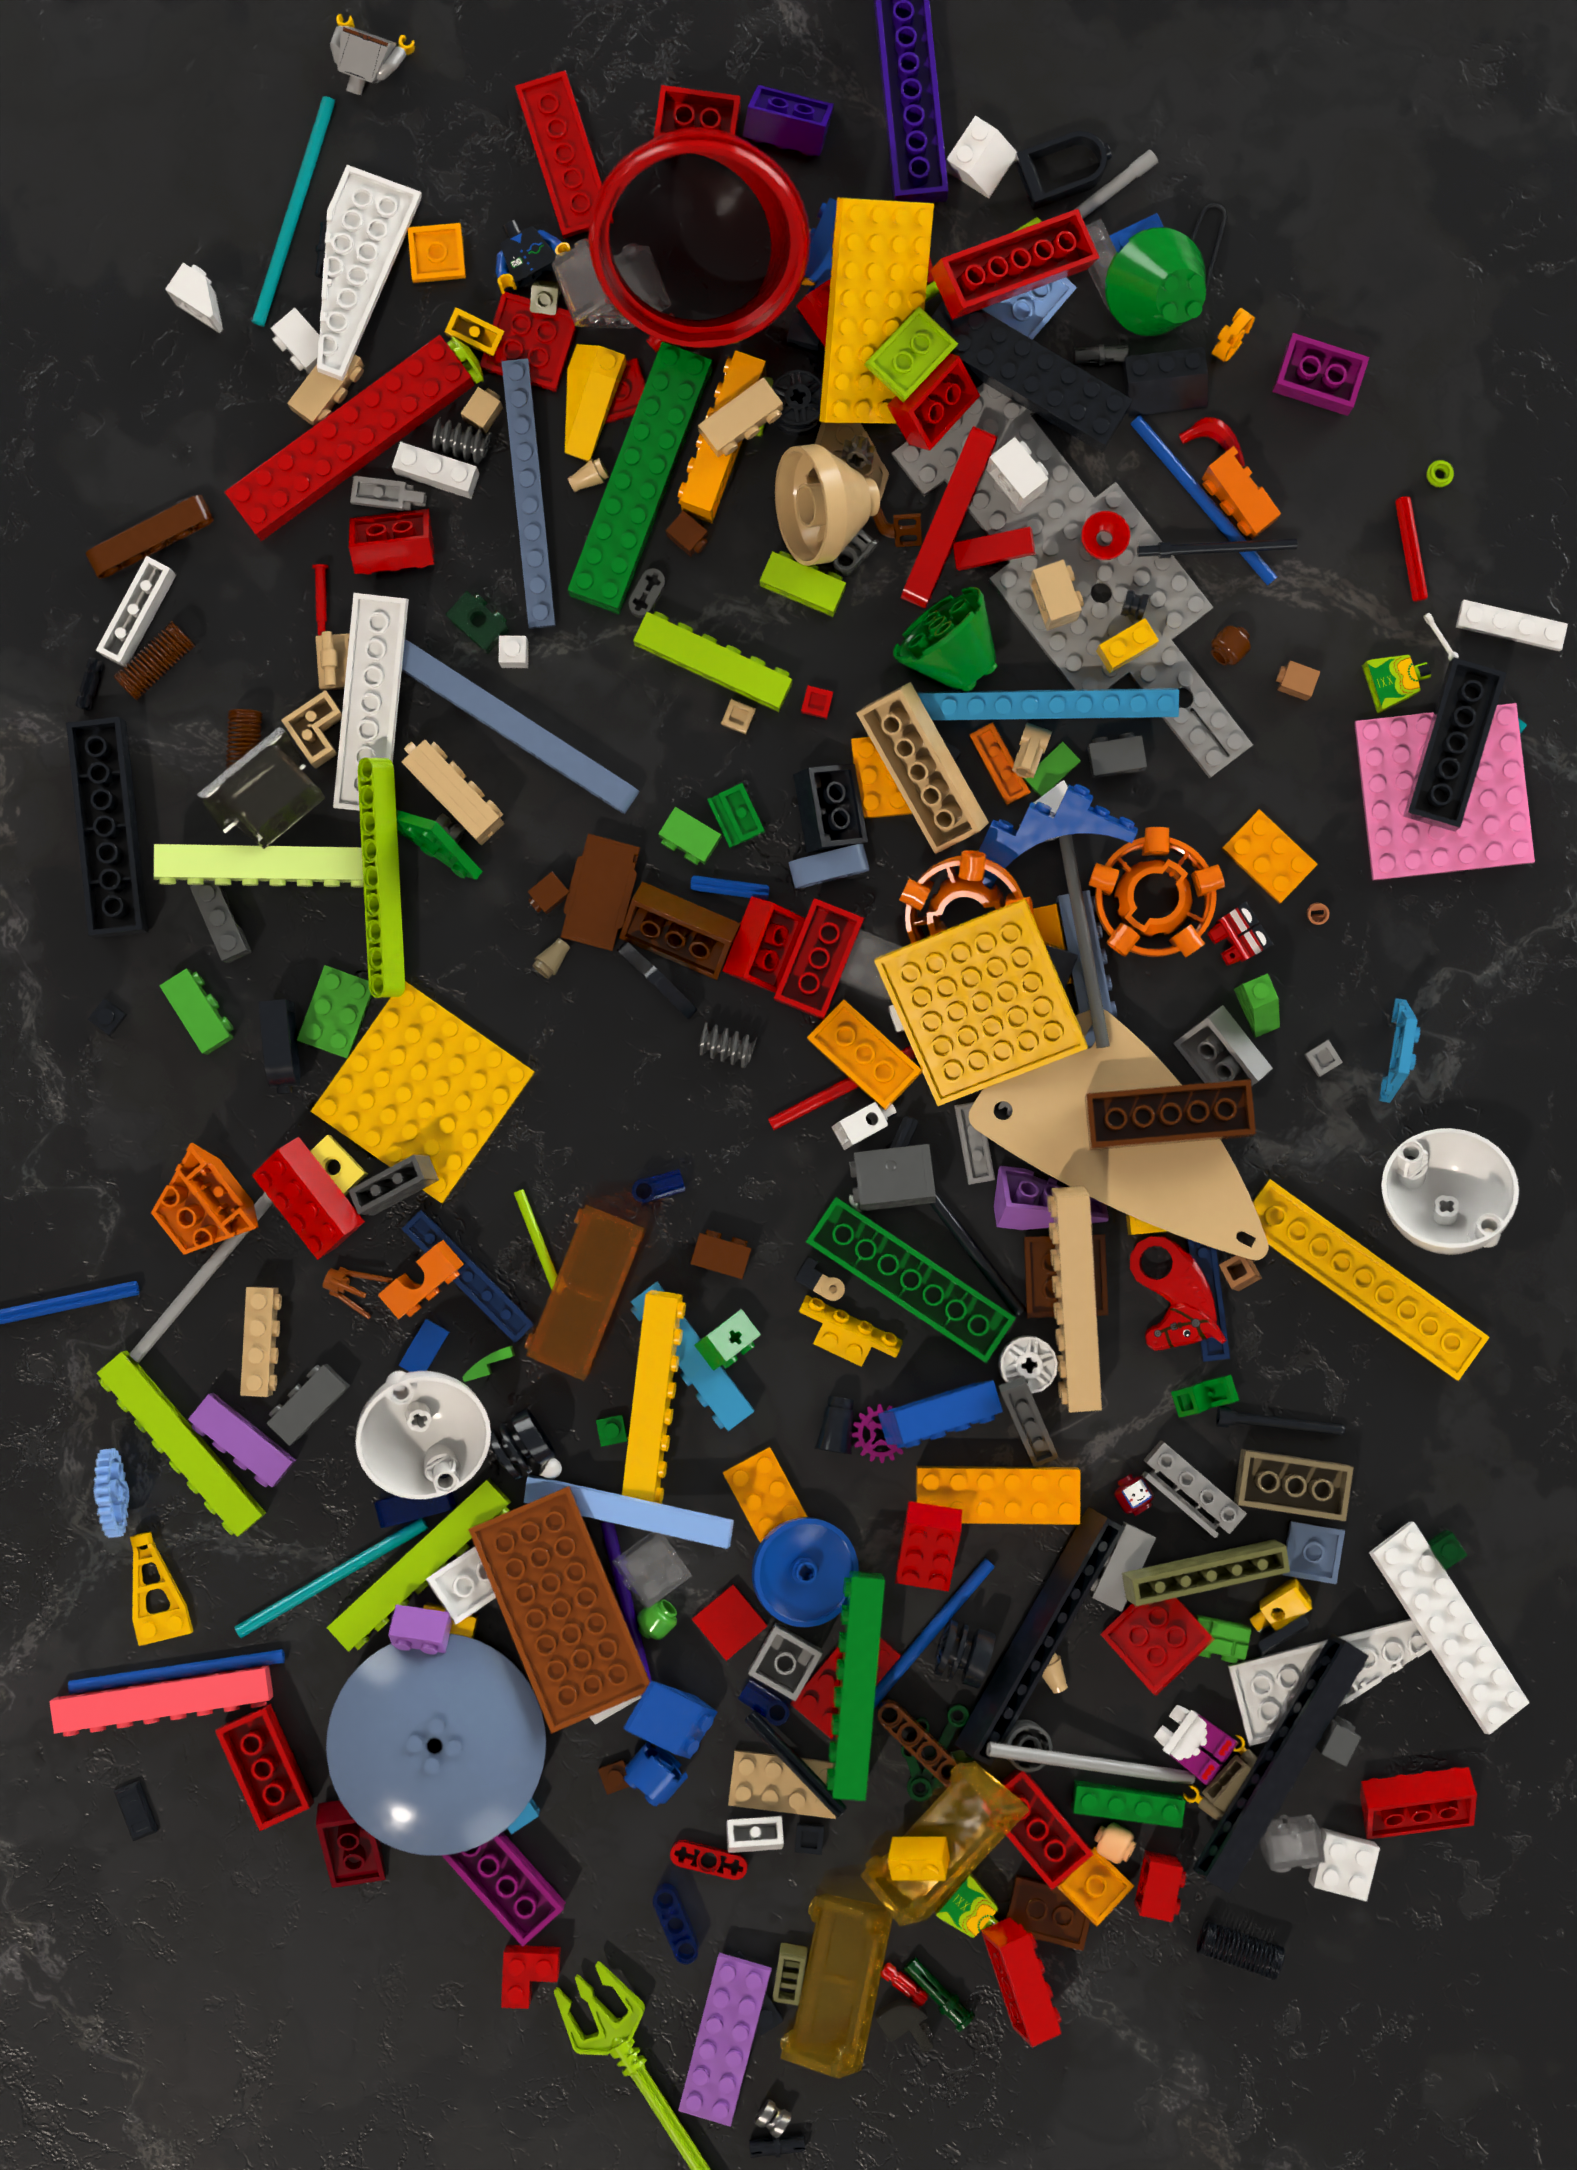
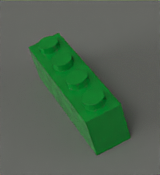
M1074 1780L1071 1809L1075 1814L1182 1828L1185 1799L1179 1794Z

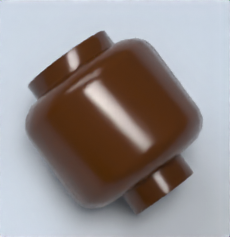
M1226 626L1211 641V654L1214 659L1225 666L1227 664L1236 665L1251 649L1249 633L1240 626L1237 628Z

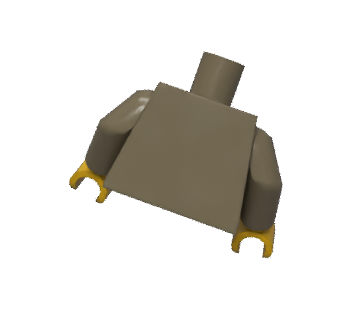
M1239 1735L1235 1736L1241 1741V1745L1233 1751H1238L1241 1756L1235 1755L1204 1789L1202 1794L1205 1797L1200 1795L1199 1788L1194 1784L1189 1785V1787L1196 1791L1197 1795L1190 1798L1187 1794L1183 1793L1184 1799L1187 1802H1197L1199 1804L1198 1807L1215 1820L1223 1818L1258 1759L1250 1749L1247 1750L1244 1747L1245 1741Z

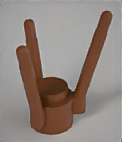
M340 1267L339 1270L330 1268L325 1276L323 1288L330 1290V1295L339 1298L367 1319L371 1318V1314L343 1295L348 1291L359 1297H366L364 1292L349 1286L350 1278H347V1276L388 1283L394 1281L391 1277L351 1271Z

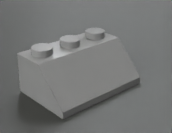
M1223 1005L1173 1043L1204 1083L1251 1079V1086H1253L1273 1069Z

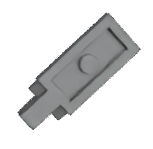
M354 476L350 503L404 511L411 510V505L426 506L427 496L425 492L413 491L414 486L408 485L406 482Z

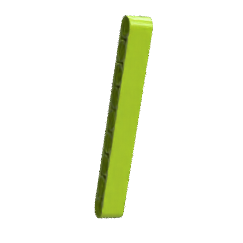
M364 757L359 761L357 771L369 990L371 995L376 998L400 997L405 990L394 767L392 761L388 758Z

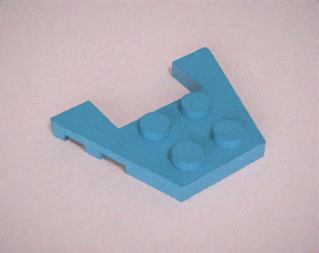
M1397 998L1394 1001L1391 1022L1396 1023L1389 1072L1388 1076L1382 1078L1379 1101L1387 1103L1392 1101L1409 1075V1071L1414 1069L1416 1054H1412L1414 1043H1418L1420 1036L1417 1018L1407 1000Z

